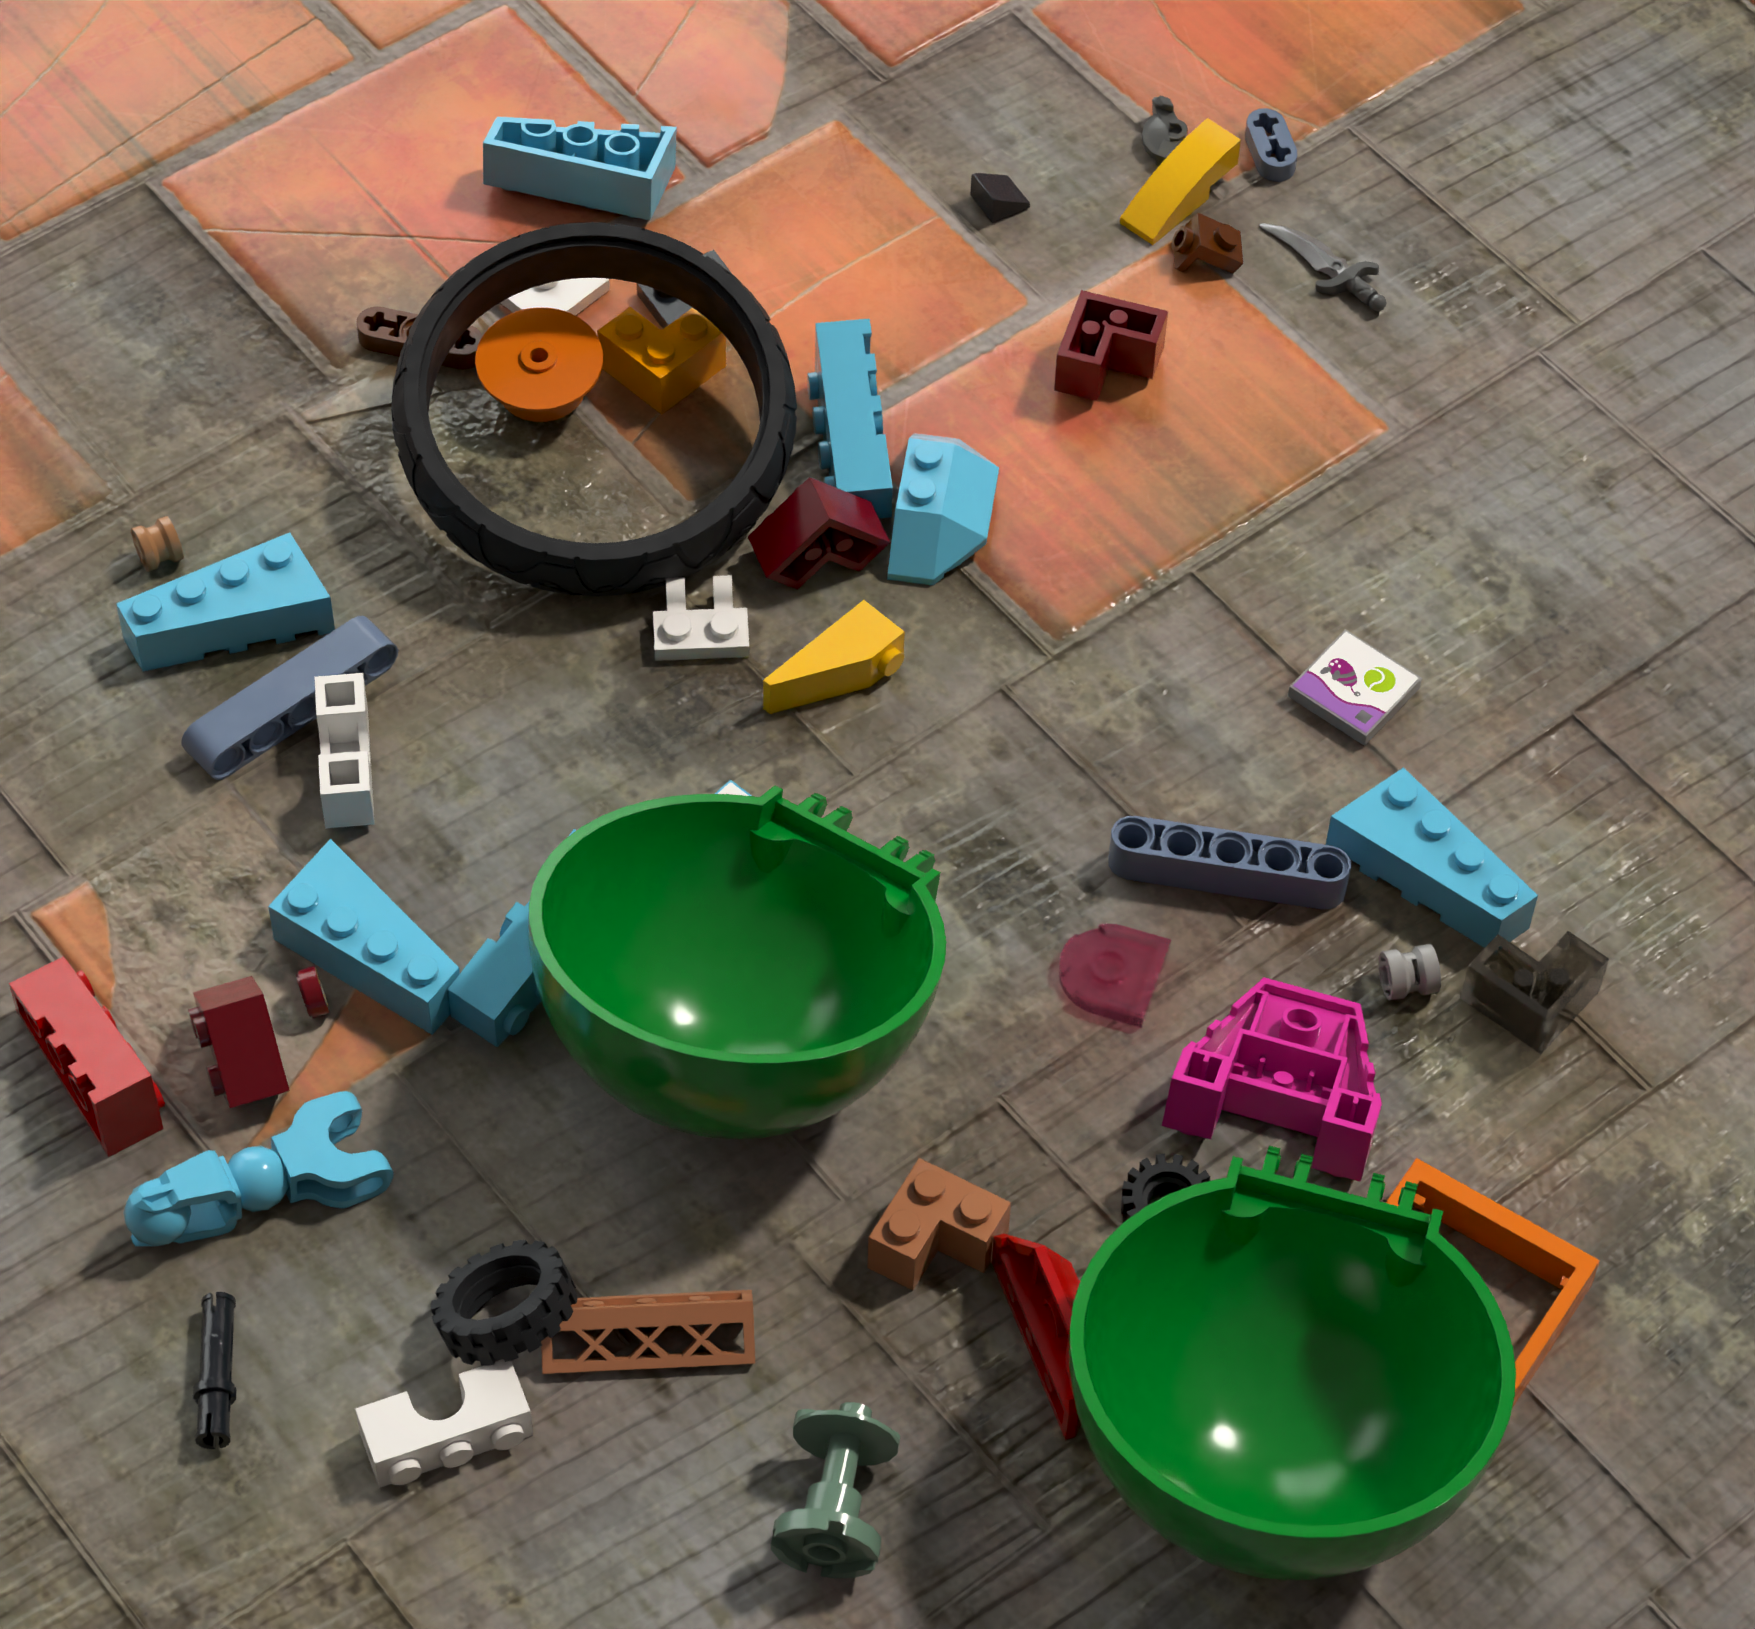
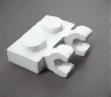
M732 575L713 576L714 609L686 610L685 577L666 578L667 611H653L655 661L749 657L747 608H733Z

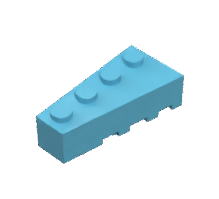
M496 117L483 141V184L509 191L536 195L550 200L577 204L591 209L627 215L632 218L651 220L675 170L677 127L661 126V133L639 132V125L621 124L620 131L595 129V122L578 121L577 124L568 127H556L554 120Z
M870 319L815 323V372L807 373L809 400L817 399L818 407L812 408L814 433L823 434L824 441L818 442L820 469L829 470V476L824 477L823 482L870 501L879 519L891 518L893 486L886 435L883 434L880 395H877L875 353L870 354L872 336Z
M290 532L116 603L123 639L142 671L202 660L207 652L229 650L231 654L248 650L247 644L275 639L276 644L296 640L295 634L317 630L318 635H324L335 630L331 597Z
M330 839L268 906L274 940L433 1035L450 1015L448 988L460 974L459 967Z

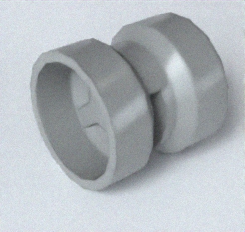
M1431 944L1415 946L1411 952L1401 953L1397 949L1380 952L1379 975L1386 999L1389 1001L1403 999L1408 993L1416 991L1422 995L1440 992V966L1436 951Z

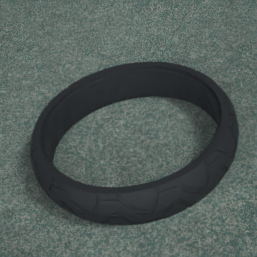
M586 222L545 227L501 242L474 257L465 266L454 272L434 292L419 312L402 347L393 381L391 414L394 440L399 449L398 456L404 473L420 505L441 531L444 530L447 533L446 536L449 540L474 560L516 582L525 585L531 584L532 587L556 593L583 596H613L647 591L666 585V578L687 577L718 560L740 542L768 508L785 475L796 434L797 415H795V410H797V403L788 356L777 329L774 325H771L769 315L755 296L732 273L712 258L702 256L703 253L667 235L623 224L610 225V223ZM577 278H606L648 286L676 297L693 307L726 336L738 352L754 385L759 407L760 425L753 448L742 469L731 484L699 513L662 532L633 540L585 543L555 539L526 530L492 512L459 482L448 467L438 449L428 415L434 382L450 349L479 317L495 305L520 292L550 282Z

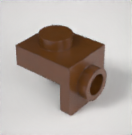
M1197 213L1185 226H1181L1173 236L1171 247L1174 255V268L1176 270L1184 272L1196 259H1200L1232 274L1243 265L1241 231L1234 229L1228 224H1223Z

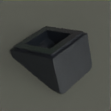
M972 174L970 195L992 223L1030 208V202L1008 175Z

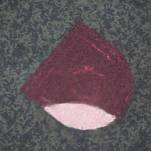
M1100 924L1097 929L1086 931L1080 935L1075 934L1067 941L1060 956L1059 980L1061 987L1067 997L1081 1009L1095 1015L1142 1028L1170 951L1171 939L1118 924Z

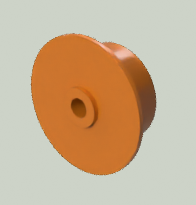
M536 307L510 313L489 327L477 346L475 364L478 378L484 389L494 399L502 403L510 413L528 421L548 422L560 419L574 411L582 402L584 396L595 386L603 367V350L595 331L581 318L555 308Z

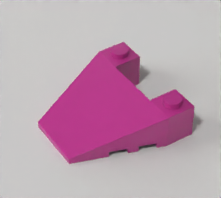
M1263 977L1231 1006L1230 1014L1222 1021L1216 1019L1207 1027L1206 1035L1197 1043L1191 1041L1183 1048L1171 1079L1162 1126L1178 1130L1186 1135H1196L1211 1140L1221 1111L1224 1110L1317 1136L1318 1139L1311 1168L1327 1172L1335 1177H1345L1361 1182L1382 1106L1380 1093H1376L1374 1087V1065L1369 1062L1367 1054L1369 1041L1361 1004Z

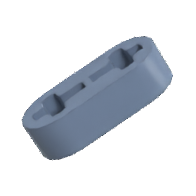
M1272 109L1254 110L1249 114L1246 121L1245 141L1257 171L1263 178L1273 182L1288 180L1294 175L1296 169L1297 149L1285 119L1280 113Z

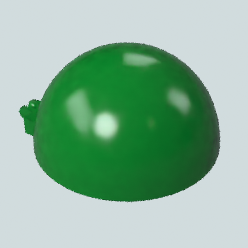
M776 785L760 797L733 794H691L652 799L622 807L587 823L564 839L548 856L534 881L529 901V949L532 969L542 1004L559 1039L584 1072L619 1103L655 1123L693 1135L722 1139L771 1137L805 1128L837 1114L877 1085L905 1054L929 1013L936 996L946 956L944 923L936 904L941 872L933 869L935 863L934 854L927 850H922L919 854L903 862L910 848L908 840L896 836V838H893V840H890L879 849L847 832L853 819L851 810L840 806L836 811L834 810L821 818L828 805L826 797L814 793L811 797L796 805L782 798L783 789Z
M1269 1146L1262 1170L1242 1166L1243 1158L1233 1156L1226 1178L1195 1184L1162 1197L1145 1206L1123 1222L1105 1240L1083 1274L1073 1302L1069 1332V1370L1073 1395L1084 1433L1103 1473L1126 1504L1146 1524L1165 1539L1210 1564L1254 1577L1278 1580H1312L1342 1576L1389 1560L1421 1542L1451 1517L1473 1492L1493 1461L1510 1420L1515 1398L1516 1382L1513 1345L1501 1310L1482 1277L1468 1260L1438 1233L1443 1211L1433 1208L1430 1215L1412 1210L1418 1184L1406 1181L1405 1186L1401 1188L1398 1206L1380 1202L1386 1185L1384 1182L1385 1175L1373 1173L1367 1198L1307 1183L1313 1161L1312 1156L1301 1154L1300 1159L1296 1162L1293 1179L1276 1175L1281 1161V1148Z

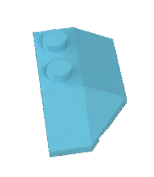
M917 433L909 437L895 508L887 580L935 585L944 578L946 572L962 564L987 544L999 475L998 466L960 439Z

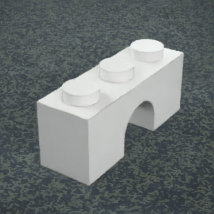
M363 673L315 677L316 716L321 755H318L320 796L325 828L374 825L368 705Z
M502 1359L496 1361L494 1365L481 1366L460 1373L459 1382L463 1405L455 1415L444 1420H429L420 1416L414 1410L407 1391L356 1408L359 1433L379 1488L389 1484H408L416 1480L422 1473L442 1466L448 1468L457 1467L467 1463L475 1455L492 1449L507 1450L519 1445L525 1438L533 1436L531 1411L512 1362H505Z

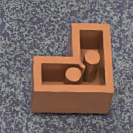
M919 1158L868 1238L867 1268L911 1290L915 1289L938 1251L984 1273L991 1263L993 1236L1003 1233L1008 1235L1011 1202Z

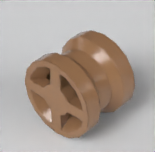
M168 516L158 518L155 525L147 528L141 525L131 528L134 546L147 572L157 569L159 564L166 560L177 562L184 559L180 540Z

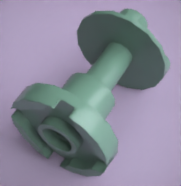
M846 1402L840 1405L839 1410L801 1409L795 1414L793 1438L804 1450L816 1457L825 1459L821 1482L812 1484L808 1489L805 1509H795L782 1513L774 1521L771 1551L780 1561L794 1569L807 1573L808 1563L822 1566L820 1575L822 1577L834 1579L856 1578L870 1574L875 1569L876 1562L878 1564L881 1536L874 1527L859 1519L862 1496L853 1488L857 1466H874L885 1463L898 1454L900 1435L880 1421L871 1418L872 1410L866 1405Z

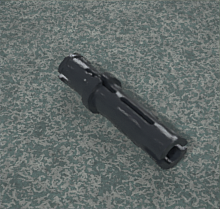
M216 1292V1306L213 1305L212 1293L206 1294L201 1299L199 1382L193 1387V1399L198 1404L195 1441L197 1445L206 1449L216 1448V1436H219L220 1448L228 1446L231 1442L230 1409L231 1405L236 1401L237 1389L232 1383L234 1308L236 1307V1299L231 1294Z

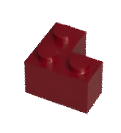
M1081 290L1057 353L1054 391L1098 401L1109 369L1153 379L1164 349L1168 311Z
M811 477L798 486L748 536L766 578L797 590L828 560L860 572L891 543L870 501Z
M249 976L193 992L197 1007L188 1009V1013L200 1047L209 1046L212 1051L215 1065L206 1067L214 1096L223 1094L229 1108H233L290 1091L264 994L253 977Z

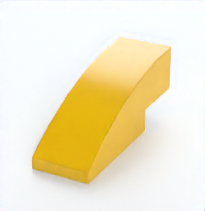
M1208 118L1204 120L1153 172L1121 215L1120 224L1151 245H1154L1209 199L1210 187L1238 164L1241 139Z

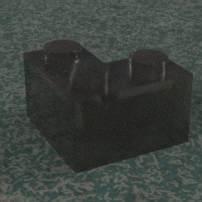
M1567 931L1538 962L1497 934L1468 965L1460 998L1532 1049L1542 1054L1598 994L1609 958L1570 931Z

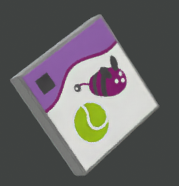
M1345 629L1289 686L1288 697L1365 746L1420 689L1422 678Z

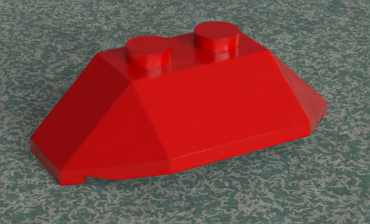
M1004 1233L993 1236L991 1263L1064 1438L1065 1440L1074 1438L1082 1424L1076 1410L1069 1370V1332L1073 1302L1080 1280H1078L1072 1263L1045 1245Z

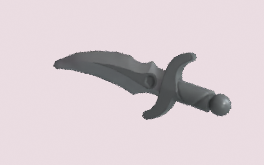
M1265 223L1259 225L1260 228L1275 235L1294 248L1310 263L1315 271L1324 272L1333 278L1316 281L1315 289L1317 292L1331 295L1349 291L1365 305L1370 306L1373 311L1379 312L1386 307L1385 297L1378 294L1373 287L1361 279L1367 275H1377L1379 273L1378 264L1364 261L1349 267L1346 259L1335 256L1328 246L1305 233L1284 226Z

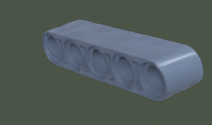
M357 616L197 719L184 732L181 745L212 778L216 780L224 779L317 718L315 677L363 673L366 686L391 668L397 659L398 648L367 617Z
M1126 816L1119 819L1113 825L1108 855V864L1112 872L1118 877L1127 880L1316 909H1332L1343 902L1351 870V861L1348 855L1340 848L1331 845L1140 816Z

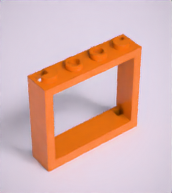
M1416 1158L1386 1203L1398 1206L1401 1188L1405 1186L1406 1181L1416 1183L1418 1186L1413 1202L1414 1207L1430 1215L1433 1208L1442 1210V1223L1561 1289L1556 1300L1515 1361L1514 1407L1591 1288L1600 1260Z

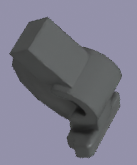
M1164 96L1152 99L1153 115L1144 124L1142 132L1144 149L1151 158L1156 160L1157 166H1160L1167 156L1188 136L1187 125L1185 122L1178 120L1174 113V105L1169 98Z

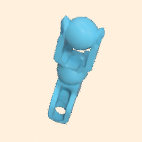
M348 1091L336 1092L304 1103L295 1114L290 1128L281 1134L271 1137V1149L263 1146L247 1147L235 1153L228 1163L224 1156L218 1157L215 1151H205L166 1170L159 1178L146 1181L134 1188L126 1202L123 1213L126 1226L132 1233L131 1239L135 1246H161L171 1242L185 1243L229 1233L235 1228L237 1220L242 1218V1208L252 1212L268 1210L280 1203L285 1194L290 1203L311 1199L330 1207L346 1208L386 1191L393 1179L394 1173L386 1157L376 1150L350 1154L338 1150L334 1146L337 1142L356 1132L362 1117V1108L354 1094Z

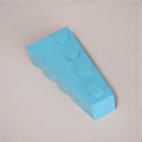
M1404 767L1331 816L1326 845L1340 848L1352 861L1360 865V872L1375 881L1380 877L1402 891L1401 897L1415 906H1418L1420 903L1441 915L1440 921L1493 954L1530 928L1538 895Z
M519 902L514 904L505 916L506 919L502 924L499 940L496 942L488 938L448 988L451 1017L495 1047H498L509 1035L519 1033L525 1026L529 1014L541 1002L529 949V902L525 906Z

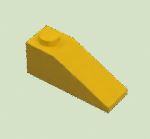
M865 600L861 601L763 680V709L772 714L873 686L882 677L894 674L902 665L904 660L905 631Z

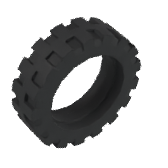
M526 1240L513 1241L511 1246L505 1247L502 1243L491 1247L490 1252L482 1256L478 1253L467 1259V1265L463 1268H455L448 1275L450 1280L447 1283L440 1284L436 1291L438 1299L433 1300L431 1303V1311L434 1315L432 1316L433 1322L451 1355L455 1358L460 1357L462 1362L473 1365L475 1361H480L482 1366L494 1365L496 1360L504 1359L505 1362L519 1358L518 1353L527 1349L530 1353L542 1346L541 1341L546 1337H554L561 1330L560 1324L562 1321H568L572 1316L573 1309L571 1305L577 1303V1293L575 1291L576 1286L567 1267L553 1246L548 1248L546 1243L535 1240L533 1244H528ZM537 1285L530 1296L514 1309L496 1317L481 1320L471 1319L478 1309L494 1296L511 1288Z

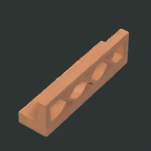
M752 1290L577 1298V1303L571 1305L573 1309L572 1316L568 1321H562L560 1331H575L588 1343L587 1347L576 1358L553 1359L552 1338L546 1337L541 1341L542 1374L755 1364ZM743 1323L744 1350L721 1351L707 1338L720 1324ZM708 1324V1326L702 1332L698 1331L693 1326ZM667 1326H682L695 1338L682 1353L668 1354L654 1340ZM640 1327H655L648 1335L640 1329ZM628 1328L642 1342L629 1356H615L601 1344L613 1329ZM602 1329L595 1338L587 1331ZM702 1344L710 1352L695 1351ZM647 1347L656 1353L654 1355H641ZM594 1350L603 1356L587 1358Z

